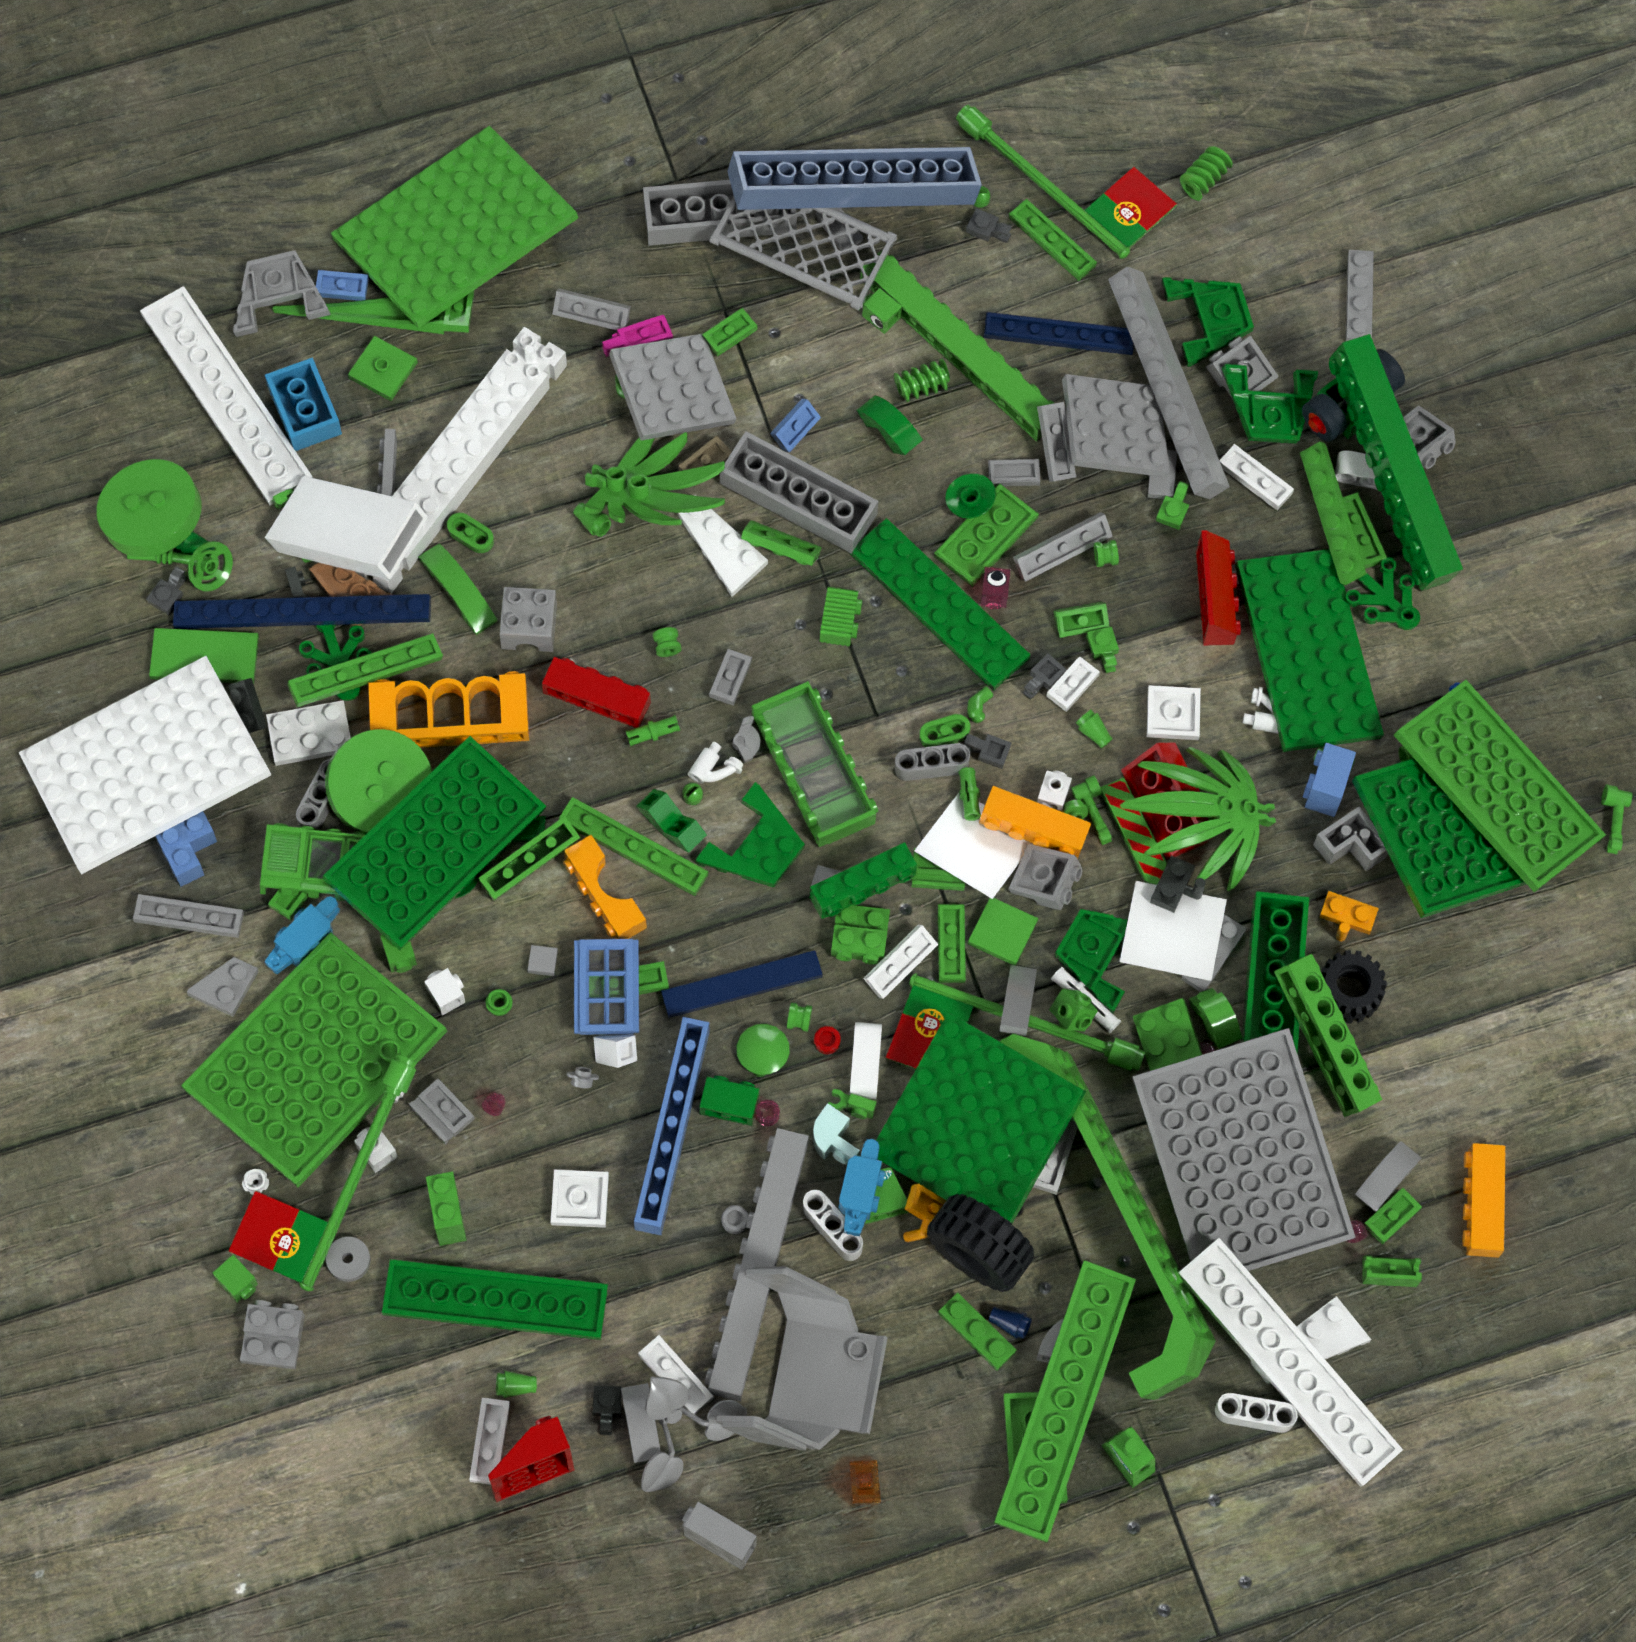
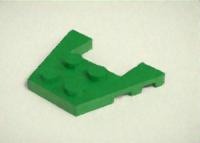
M1170 277L1162 278L1161 284L1167 302L1189 297L1193 298L1205 336L1203 339L1182 343L1181 349L1187 367L1228 346L1237 337L1240 336L1242 338L1253 331L1254 325L1240 283L1219 281L1201 283L1194 282L1193 279L1177 281L1171 280L1172 278Z
M1225 364L1222 367L1223 375L1248 441L1296 444L1300 440L1305 423L1302 408L1312 398V389L1314 382L1317 380L1318 371L1296 369L1293 372L1294 394L1249 391L1247 366Z
M755 782L742 798V804L762 818L733 856L728 855L711 842H708L695 859V863L702 867H712L719 872H729L742 876L746 880L775 887L805 848V843L761 786Z
M1080 909L1056 950L1055 957L1079 982L1085 984V988L1099 1002L1114 1014L1125 991L1101 978L1125 937L1128 920L1116 918L1110 914Z

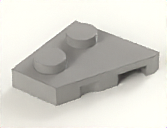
M233 957L190 987L187 995L234 1017L259 972L258 968Z

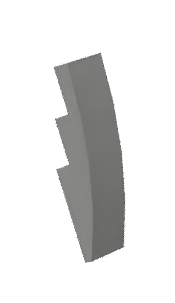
M1016 965L1010 966L1000 1032L1026 1036L1037 969Z

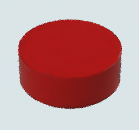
M824 1026L816 1031L814 1046L820 1053L832 1054L839 1049L841 1036L835 1028Z

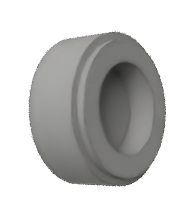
M733 1205L724 1210L721 1222L723 1228L728 1233L739 1234L746 1229L748 1213L743 1207Z

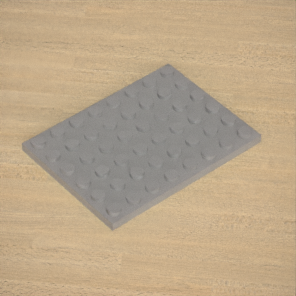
M1289 1028L1132 1077L1190 1262L1218 1238L1223 1241L1248 1271L1356 1238Z

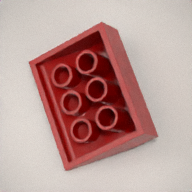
M546 1416L535 1422L536 1425L532 1426L489 1473L488 1477L496 1502L575 1470L571 1449L558 1416L554 1418Z

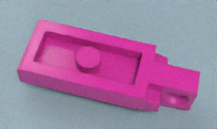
M660 315L618 329L617 333L612 335V339L602 342V349L605 356L609 357L611 349L673 339V334L665 316Z

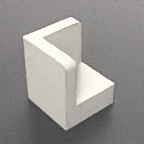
M601 1034L594 1037L595 1060L597 1063L619 1068L637 1061L635 1035Z

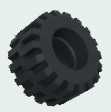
M1351 950L1344 951L1342 956L1340 953L1335 954L1333 959H1328L1321 970L1324 980L1329 986L1339 1010L1343 1014V1018L1346 1019V1023H1352L1353 1019H1356L1358 1023L1362 1022L1365 1016L1367 1018L1371 1017L1374 1011L1378 1009L1387 987V981L1384 980L1385 972L1384 970L1379 971V962L1373 963L1371 961L1372 956L1367 954L1366 957L1361 956L1362 951L1357 950L1355 954H1351ZM1344 976L1354 977L1363 984L1366 994L1360 997L1346 996L1339 990L1336 980Z

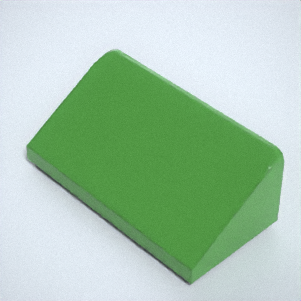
M1104 602L1053 610L1059 638L1110 627L1107 606Z

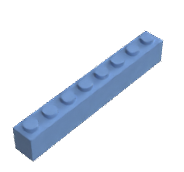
M686 1017L682 1019L634 1219V1227L637 1231L662 1235L710 1033L709 1022Z

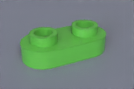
M455 513L449 517L447 529L453 539L476 553H486L491 550L494 545V537L489 528L465 513ZM459 526L465 527L462 531L456 530ZM483 539L485 543L478 544L477 541Z
M954 714L927 722L920 729V742L924 747L964 741L970 733V722L961 714ZM958 727L962 731L955 733L952 729ZM933 734L937 739L930 740L928 736Z

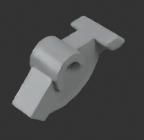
M753 716L743 719L739 732L734 736L732 743L744 764L752 761L760 747L759 733L752 726Z

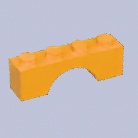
M592 835L564 850L565 860L563 864L570 875L573 873L579 880L576 882L579 890L584 896L588 894L592 900L590 906L597 917L602 916L606 922L604 928L611 939L614 937L616 939H629L647 928L646 919L633 898H613L600 888L598 877L606 865L604 853Z

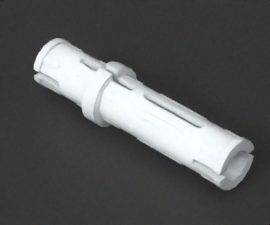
M1063 967L1052 976L1051 980L1062 989L1078 990L1089 996L1091 1003L1099 1011L1094 1016V1019L1108 1030L1109 1033L1120 1024L1121 1020L1084 988L1085 984L1083 982L1076 981Z

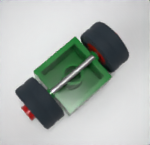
M1377 349L1393 393H1395L1405 383L1403 370L1392 355L1385 350ZM1334 378L1321 388L1318 394L1302 408L1303 417L1309 428L1315 435L1326 442L1334 440L1341 433L1347 439H1350L1357 431L1354 422L1348 417L1346 401L1340 396L1338 381Z

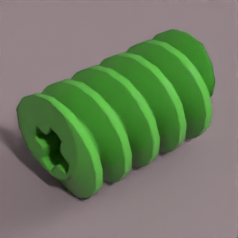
M1215 146L1208 147L1205 153L1201 154L1199 159L1194 161L1193 165L1181 175L1180 184L1183 190L1192 199L1200 201L1203 198L1202 194H1207L1209 188L1215 186V181L1218 182L1221 179V175L1227 173V168H1232V160L1222 149Z
M939 359L938 364L935 361L930 362L929 368L925 364L920 365V371L913 367L910 370V374L907 370H903L901 377L899 374L894 373L896 388L906 402H910V394H913L916 400L919 399V391H922L926 397L929 396V388H932L935 394L938 393V385H941L944 391L948 390L950 376L943 359Z

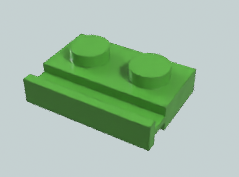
M914 848L913 858L917 863L916 875L912 878L911 887L964 891V881L916 853V848Z

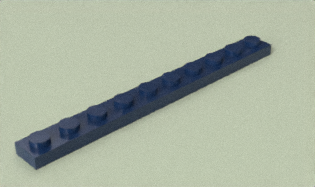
M430 594L174 601L173 626L175 629L430 622L431 596Z

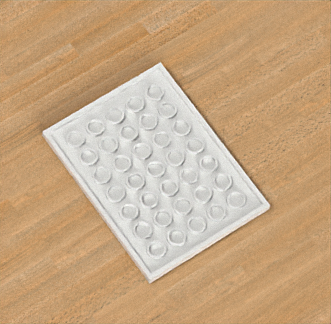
M207 656L19 752L81 874L271 776L267 765Z

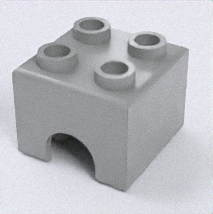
M504 587L499 634L501 649L516 650V646L519 644H531L538 647L541 652H553L557 612L556 590Z

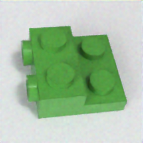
M857 905L843 909L842 912L836 915L831 956L836 957L840 961L857 959L862 960L866 964H878L885 955L890 909Z

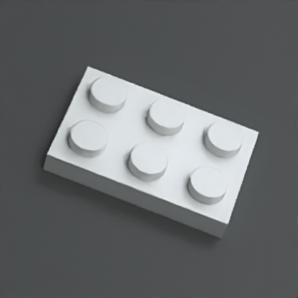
M344 700L266 714L275 766L332 756L343 743L351 738Z

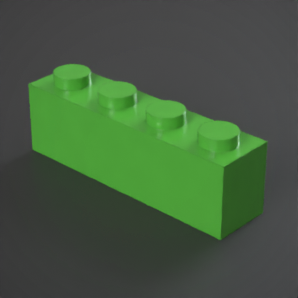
M564 816L479 877L478 881L494 902L565 849L579 841L580 836Z

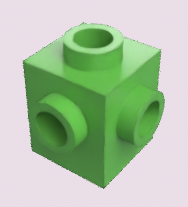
M1062 989L1049 1009L1059 1020V1025L1070 1032L1073 1030L1085 1032L1098 1012L1091 1003L1089 996L1081 991Z

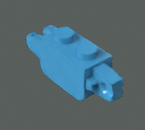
M329 896L324 898L316 907L310 904L306 909H300L294 916V921L288 927H283L278 931L274 940L275 948L264 961L269 969L275 974H279L291 964L297 967L330 932L333 934L331 922L338 916L340 911L336 898Z
M867 1139L864 1142L861 1157L855 1155L848 1160L838 1207L841 1213L845 1215L844 1233L860 1236L866 1220L870 1219L871 1212H877L880 1197L875 1196L877 1186H883L886 1171L881 1170L882 1161L877 1160L879 1144L874 1139Z

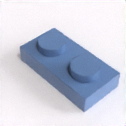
M318 270L316 288L322 298L363 301L366 300L369 277L368 274Z
M801 399L770 434L783 451L790 453L821 417L808 399Z

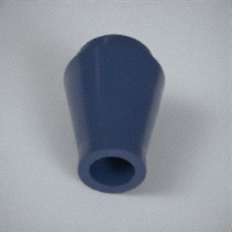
M994 1307L991 1311L989 1322L995 1324L1016 1339L1018 1337L1024 1339L1029 1331L1032 1318L1027 1317V1314L1023 1312Z

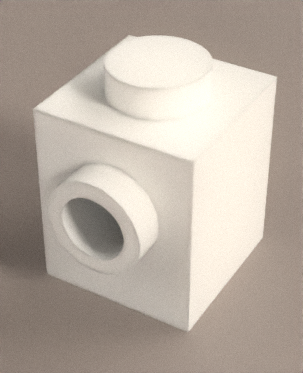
M1046 771L1037 803L1062 812L1072 778L1067 777L1061 771Z
M448 968L431 973L427 980L424 981L427 992L442 1016L465 1003L464 994L461 991L464 986L458 975H452Z
M370 1127L362 1130L357 1135V1139L354 1140L359 1151ZM382 1131L368 1161V1164L375 1173L398 1158L395 1148Z

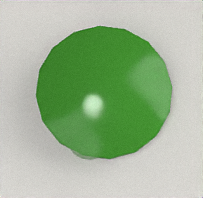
M756 1024L747 1028L739 1037L736 1045L737 1057L741 1065L757 1077H764L779 1071L790 1055L789 1042L785 1034L777 1027L769 1024Z

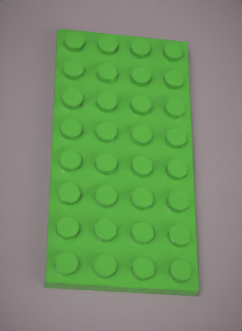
M1467 680L1460 683L1394 734L1395 738L1534 893L1606 835Z

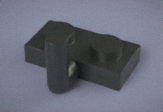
M252 678L228 685L231 698L235 704L234 707L248 733L268 728Z
M1171 856L1151 897L1150 903L1175 913L1182 895L1184 894L1199 900L1203 895L1206 882L1203 878H1198L1195 881L1194 887L1188 885L1195 865Z

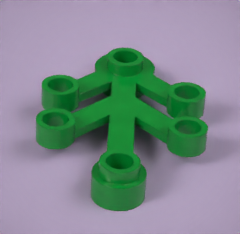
M1387 557L1380 564V571L1383 574V587L1366 573V575L1358 578V580L1374 595L1360 594L1357 590H1349L1346 593L1345 600L1350 607L1377 605L1387 606L1393 611L1379 612L1375 607H1368L1363 615L1364 621L1368 624L1391 622L1396 623L1403 630H1412L1420 622V613L1412 606V589L1415 579L1408 574L1400 578L1398 586L1402 590L1401 605L1394 598L1393 573L1396 568V562L1394 559ZM1384 564H1390L1392 568L1387 569L1384 567ZM1406 580L1409 581L1411 585L1405 586L1402 582ZM1349 596H1355L1357 601H1351ZM1373 613L1376 617L1369 618L1367 614ZM1409 614L1412 616V619H1406L1403 615Z
M315 625L319 632L324 633L331 655L316 649L311 641H303L299 645V651L303 658L314 659L329 667L350 660L358 644L365 639L364 629L358 625L352 626L349 630L350 638L343 650L340 651L333 630L336 625ZM354 632H361L359 637L352 636ZM305 647L312 648L310 652H303ZM361 648L357 651L356 658L363 654H371V651L367 648ZM312 663L307 667L306 673L310 674L313 669L322 670L319 664ZM360 687L336 694V696L341 700L351 701L359 695Z

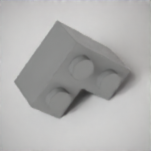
M1360 806L1318 833L1313 844L1329 865L1348 852H1351L1365 871H1368L1388 856V852L1374 824Z

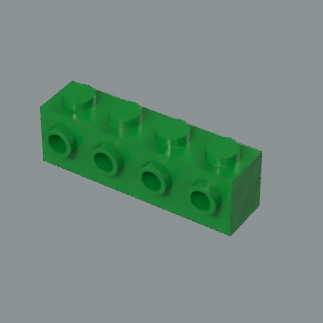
M904 842L810 886V899L821 920L826 917L835 916L845 908L859 905L875 894H882L896 884L911 880L916 875L917 863Z

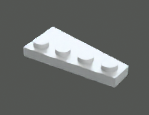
M712 509L677 513L694 541L702 549L705 558L709 560L715 569L719 579L727 587L731 597L768 564V559L748 541L741 539V535Z
M1337 1296L1296 1326L1325 1360L1371 1341V1338ZM1251 1361V1365L1255 1368V1370L1259 1373V1375L1263 1378L1267 1385L1270 1384L1268 1379Z

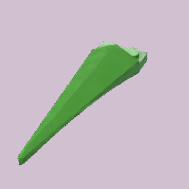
M474 291L420 328L389 297L326 304L331 315L320 317L319 319L444 334L445 331L469 333ZM305 305L272 307L274 313L307 317Z

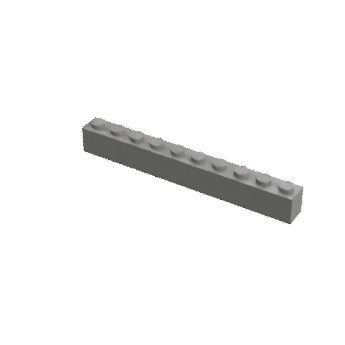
M1127 266L1108 279L1193 493L1194 495L1211 499L1230 487L1145 275L1143 272Z
M777 1128L775 1136L770 1135L766 1150L771 1152L769 1161H763L760 1177H764L762 1187H756L753 1202L757 1203L755 1213H749L746 1228H750L748 1238L743 1237L739 1251L740 1254H744L742 1263H736L732 1278L737 1280L735 1289H729L726 1299V1306H730L727 1316L722 1315L719 1332H723L721 1342H715L712 1352V1358H715L716 1361L713 1369L708 1368L705 1378V1384L709 1385L708 1390L712 1395L741 1402L770 1292L769 1287L746 1277L745 1271L746 1269H753V1267H776L808 1147V1135Z

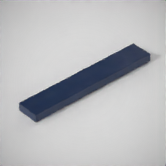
M986 312L984 338L1133 355L1134 343L1128 328Z
M814 950L661 991L668 1018L822 978L823 974L816 951Z

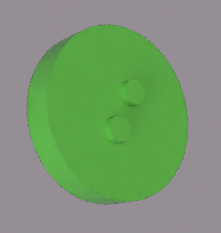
M161 459L140 461L119 471L105 485L97 503V520L109 542L120 552L135 557L156 556L177 547L192 533L201 514V496L190 475L178 464Z
M385 729L365 731L343 743L332 756L325 778L327 798L332 810L345 825L355 831L368 833L432 772V769L422 749L405 735Z

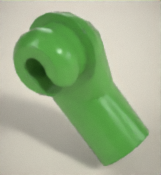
M986 686L973 695L967 703V715L969 718H972L974 723H980L985 719V714L982 712L983 704L993 697V693Z

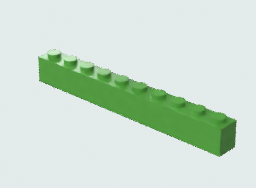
M883 250L877 253V255L880 256ZM887 255L870 290L875 293L880 288L902 306L901 318L1034 440L1038 441L1042 434L1037 406L1053 404L1054 402L1044 398L1040 390L1034 384H1029L1017 368L1010 367L999 352L993 351L988 347L984 338L980 335H975L963 319L955 317L951 309L945 303H940L929 288L922 287L910 271H905L899 266L894 256ZM876 263L863 266L867 276H870ZM860 270V279H863V275Z

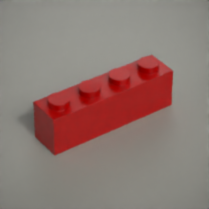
M554 657L542 682L543 694L634 728L641 726L651 703L650 692L640 685L631 686L616 676H604L592 667H580L568 658L559 659Z

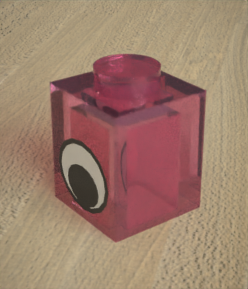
M985 567L981 597L982 606L990 609L1006 608L1011 569Z

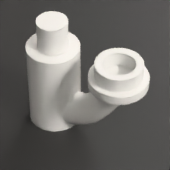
M1259 687V689L1253 688L1251 703L1259 706L1261 702L1272 714L1255 711L1254 715L1244 713L1243 724L1252 725L1254 730L1278 734L1277 721L1273 715L1269 696L1262 692L1263 687Z
M712 742L709 748L702 750L688 772V776L700 784L716 782L733 773L740 774L743 763L735 757H730L724 762L726 767L711 771L719 759L718 752L721 749L718 743Z

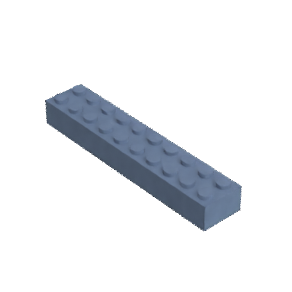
M970 147L733 151L727 171L737 210L974 205L982 186Z

